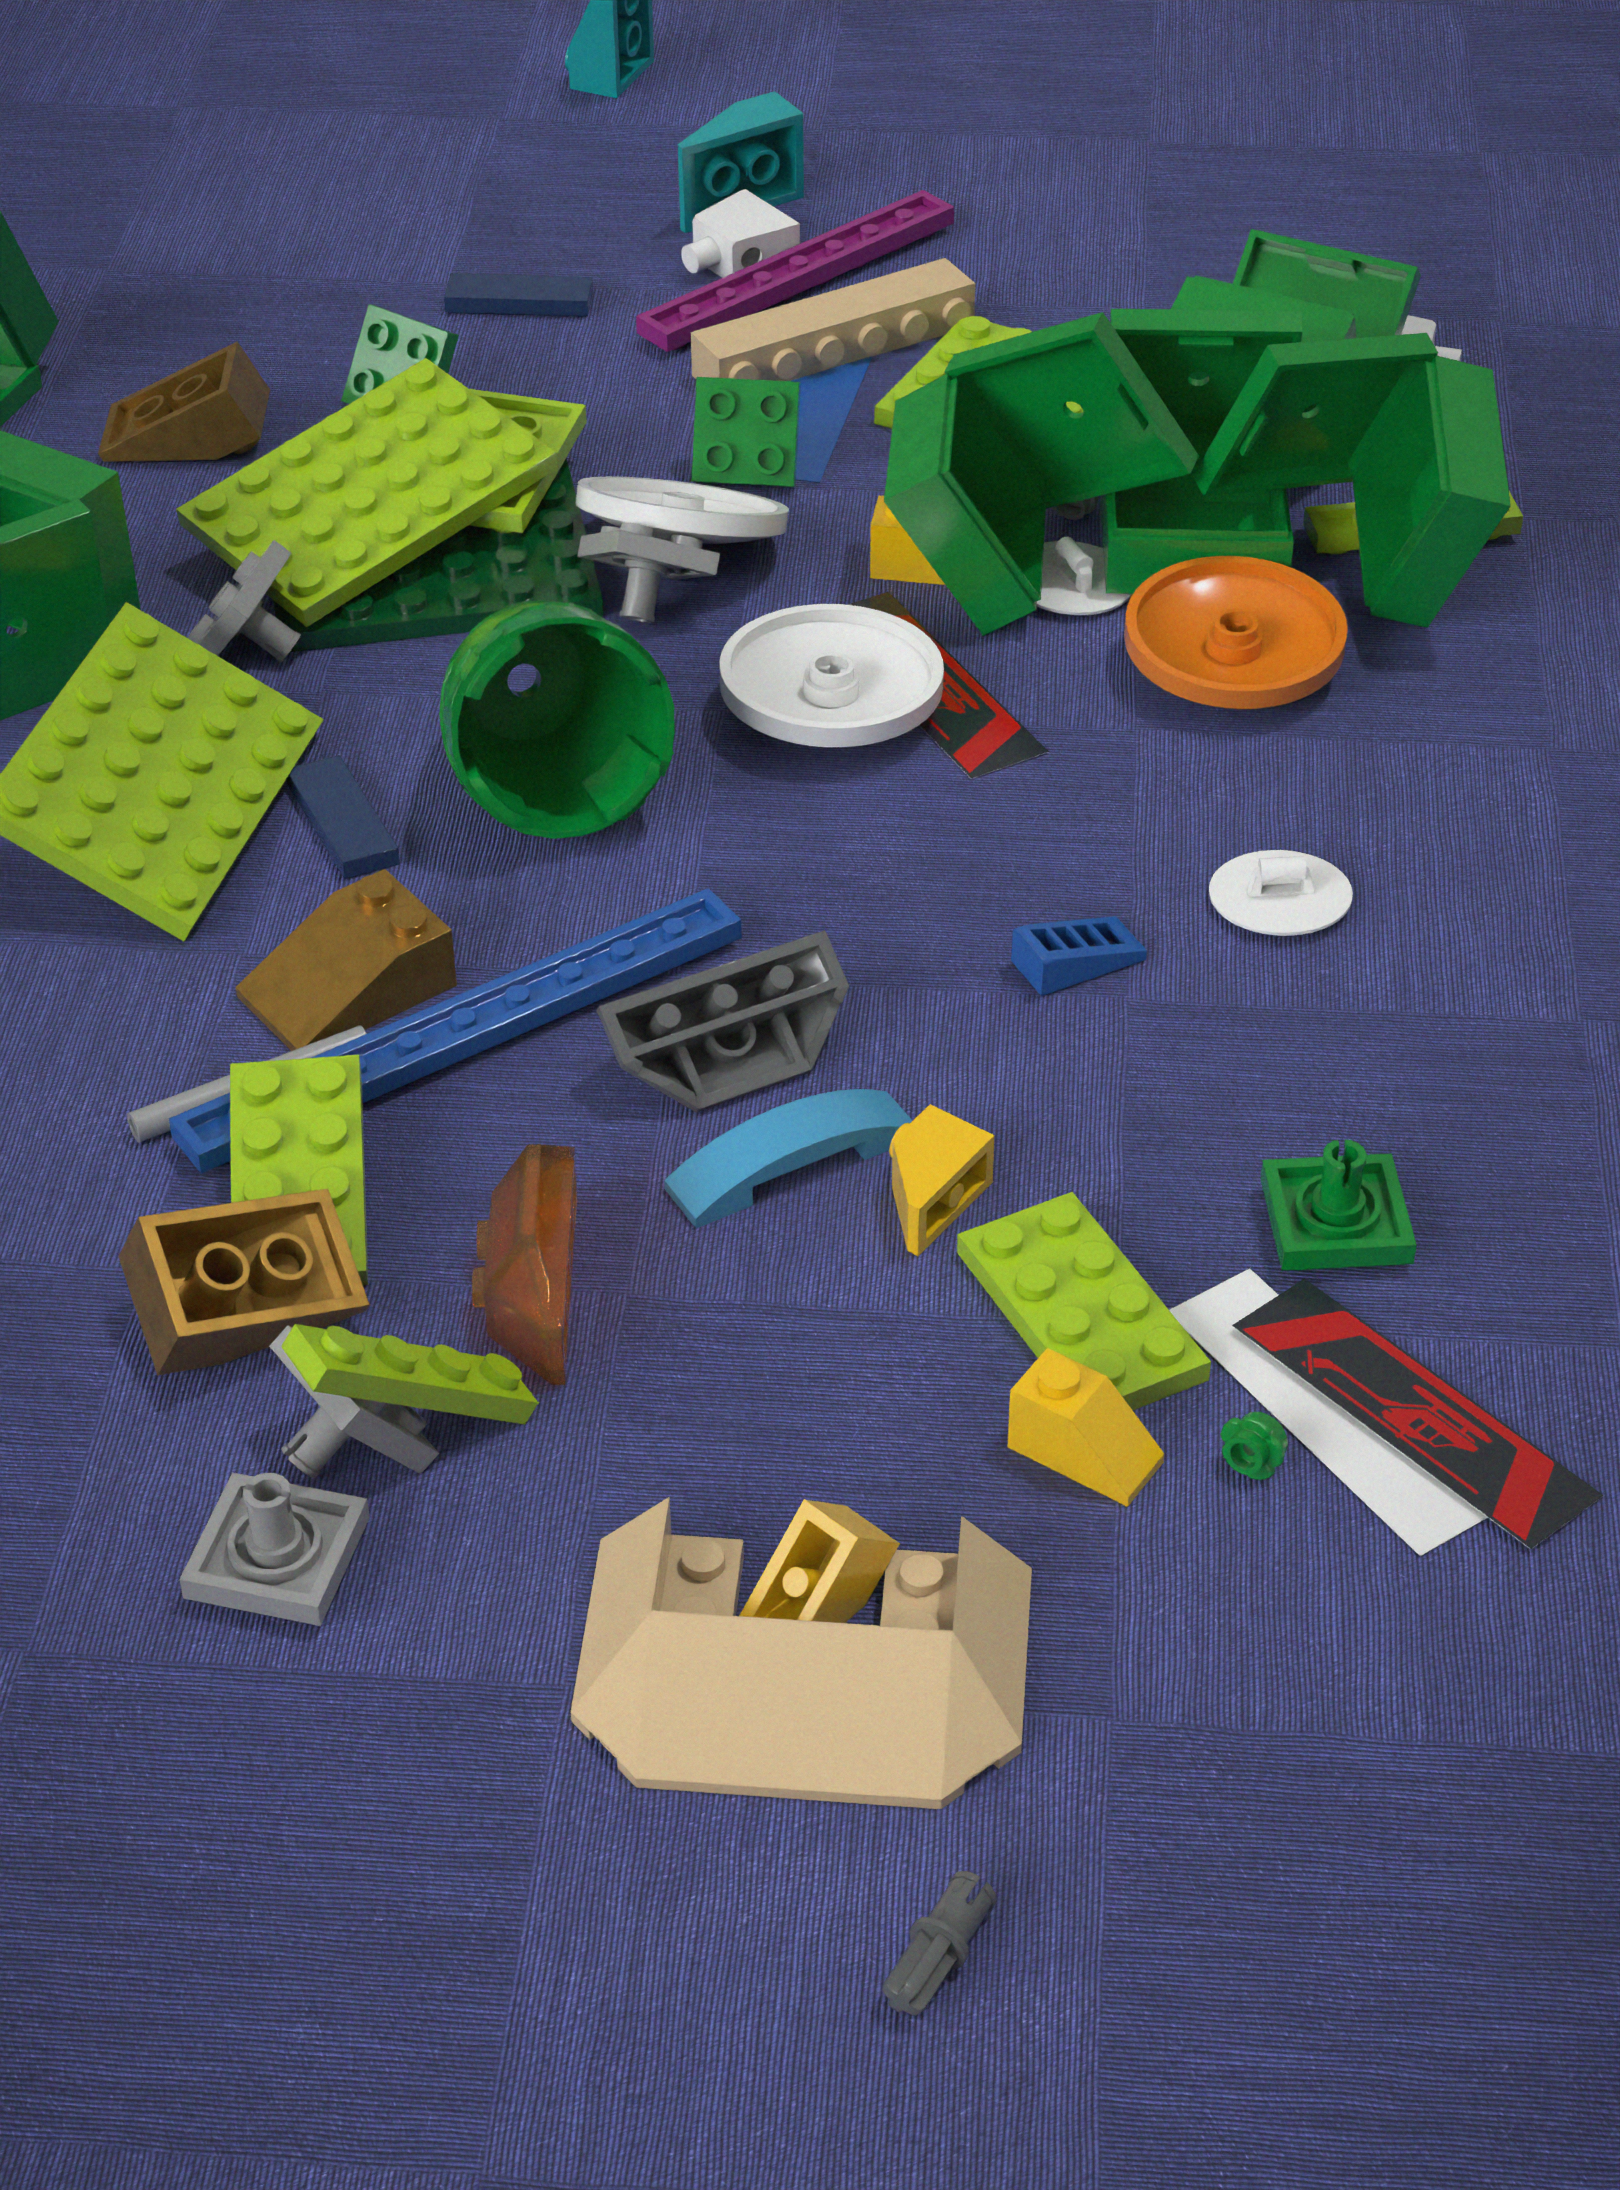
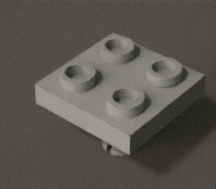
M625 522L621 523L620 528L602 526L600 533L581 536L578 557L629 570L623 606L620 611V617L625 619L654 623V612L661 577L681 580L713 576L717 573L720 553L703 550V541L697 538L683 535H671L670 540L652 537L653 528Z
M275 540L272 541L260 557L251 551L232 576L239 584L235 587L227 581L208 606L210 611L215 614L214 618L212 619L207 614H204L187 638L218 656L235 635L239 636L242 633L281 663L294 647L301 634L293 631L262 608L263 601L261 599L292 553Z
M287 1325L269 1347L320 1406L290 1442L285 1443L281 1448L282 1452L289 1456V1461L306 1475L316 1478L321 1473L320 1470L351 1436L421 1474L439 1454L421 1433L427 1425L423 1417L409 1406L313 1392L281 1347L292 1327Z
M232 1472L179 1579L183 1599L321 1626L370 1518L367 1498L290 1484L286 1478L276 1473L248 1476Z

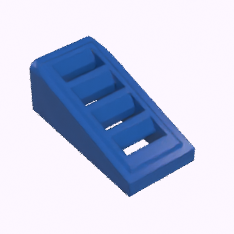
M1116 916L1029 924L1015 928L1012 932L1011 961L1041 996L1133 965L1147 958V950ZM1111 938L1116 944L1111 945L1107 939Z

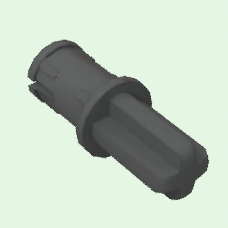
M958 1871L953 1874L948 1887L928 1917H921L915 1920L909 1931L911 1942L884 1981L882 1989L884 1994L890 1999L888 2005L898 2013L905 2011L913 2016L922 2013L949 1971L962 1967L969 1955L968 1942L987 1913L992 1911L997 1902L995 1891L986 1882L976 1898L966 1903V1898L980 1879V1876L968 1871Z

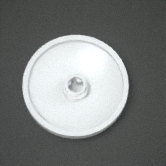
M612 476L584 478L578 481L576 506L613 525L620 527L621 523L624 522L640 524L653 528L652 537L670 540L671 535H683L700 539L703 543L708 544L747 542L784 534L786 532L789 512L787 506L777 501L749 493L701 484L650 478Z
M803 605L768 613L747 623L736 631L727 641L721 652L719 687L728 708L740 720L759 732L783 741L801 745L854 747L895 738L924 722L934 712L942 697L944 664L941 653L931 638L913 624L899 617L879 610L853 605Z

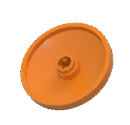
M1210 556L1171 565L1146 579L1135 590L1127 605L1124 641L1126 650L1135 666L1144 676L1162 689L1186 700L1204 705L1229 709H1259L1294 702L1316 692L1327 684L1337 673L1344 659L1348 628L1345 613L1336 598L1323 585L1294 568L1264 559L1243 556Z

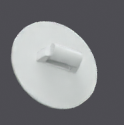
M1063 537L1059 541L1044 542L1041 600L1037 601V607L1067 615H1094L1116 609L1127 602L1132 594L1106 593L1103 548L1087 543L1075 542L1071 537Z
M1288 850L1258 851L1236 857L1223 864L1214 873L1209 885L1211 903L1225 919L1253 932L1278 936L1313 933L1335 924L1348 912L1353 896L1349 880L1337 867L1316 856Z

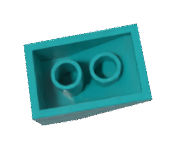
M590 0L565 55V67L569 71L570 89L618 98L654 62L652 0Z
M773 91L735 102L678 144L680 229L684 233L693 231L692 220L696 214L744 189L773 207L804 198L803 113L777 92Z

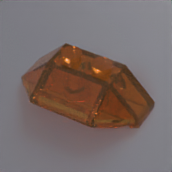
M528 1144L493 1190L489 1220H478L477 1257L478 1260L486 1261L485 1267L473 1268V1307L485 1308L487 1334L490 1338L551 1385H565L578 1198L575 1147Z

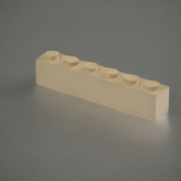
M943 258L691 332L692 376L695 379L697 377L791 381L863 358L880 355L943 336L960 319L975 316V282L949 260Z

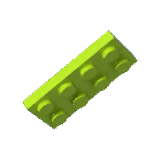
M359 1055L230 1064L231 1203L328 1189L362 1285H368L362 1073Z
M1073 1192L957 1234V1254L1037 1358L1049 1348L1108 1376L1132 1410L1209 1381L1211 1367L1209 1358Z

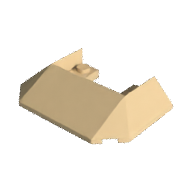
M670 1497L600 1540L571 1706V1721L589 1740L596 1737L617 1759L618 1770L636 1788L942 1809L964 1793L965 1783L992 1764L999 1769L1021 1753L1032 1568L961 1516L958 1554L896 1550L885 1570L880 1626L736 1616L744 1560L743 1539L671 1535Z

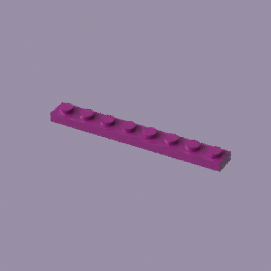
M925 190L916 192L637 315V334L666 352L680 349L685 344L691 342V332L758 313L760 310L780 301L789 300L796 294L811 287L825 284L831 278L851 269L860 268L867 262L880 256L896 252L900 247L920 238L933 235L936 231L954 224V206Z

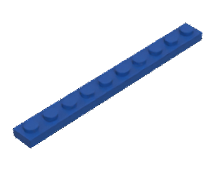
M707 888L311 1058L359 1055L362 1073V1103H365L741 939V919ZM230 1093L169 1118L173 1140L201 1174L231 1161Z

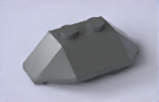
M824 930L601 1005L596 1011L620 1068L697 1113L808 1074L815 1064L839 1006L847 993L849 984L828 935Z

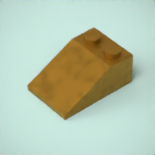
M237 341L111 404L98 455L103 462L217 460L232 452L242 454L253 448L261 438L270 388Z
M383 869L333 892L235 987L236 995L291 1051L359 1025L366 1030L457 986L452 929L386 869Z
M328 1189L140 1216L137 1218L118 1256L157 1376L221 1365L268 1348L287 1325L292 1328L294 1324L322 1328L366 1312L370 1306Z

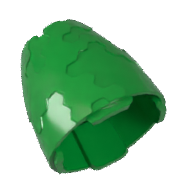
M540 600L504 607L490 614L476 625L449 660L441 687L439 720L447 758L465 792L498 822L523 834L550 839L584 836L602 830L617 821H625L646 803V798L654 789L660 777L665 776L674 754L673 742L675 735L674 703L666 678L652 655L620 626L602 618L591 609L573 603ZM521 664L534 666L536 679L530 688L524 691H514L508 687V676L513 668Z

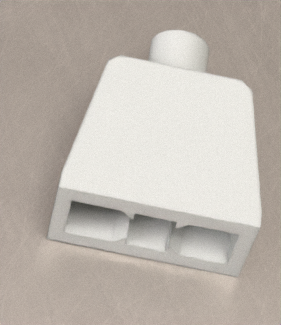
M744 189L695 215L692 220L693 243L684 246L681 255L683 263L689 272L697 273L708 268L723 278L800 244V223Z

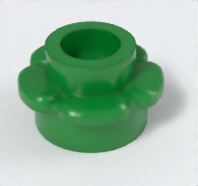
M1250 1412L1241 1419L1234 1417L1224 1424L1220 1436L1225 1442L1222 1446V1454L1226 1462L1238 1473L1247 1475L1254 1480H1264L1272 1477L1275 1474V1467L1283 1464L1288 1447L1287 1436L1280 1423L1268 1414Z

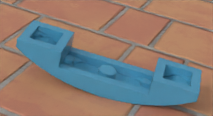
M850 1089L798 1099L759 1114L711 1141L682 1163L664 1180L665 1190L695 1228H699L753 1206V1187L850 1147H854L864 1160L889 1151L892 1138L899 1127L904 1123H911L913 1120L886 1091Z

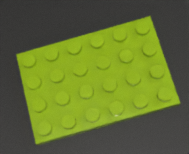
M425 358L291 440L286 441L283 445L253 463L243 467L240 471L200 493L197 497L178 507L176 512L179 523L184 529L235 570L239 568L251 551L260 557L273 540L290 551L292 554L265 594L308 627L557 470L559 466L556 451Z
M126 602L0 774V835L171 935L185 941L286 782L293 767L296 766L324 719Z

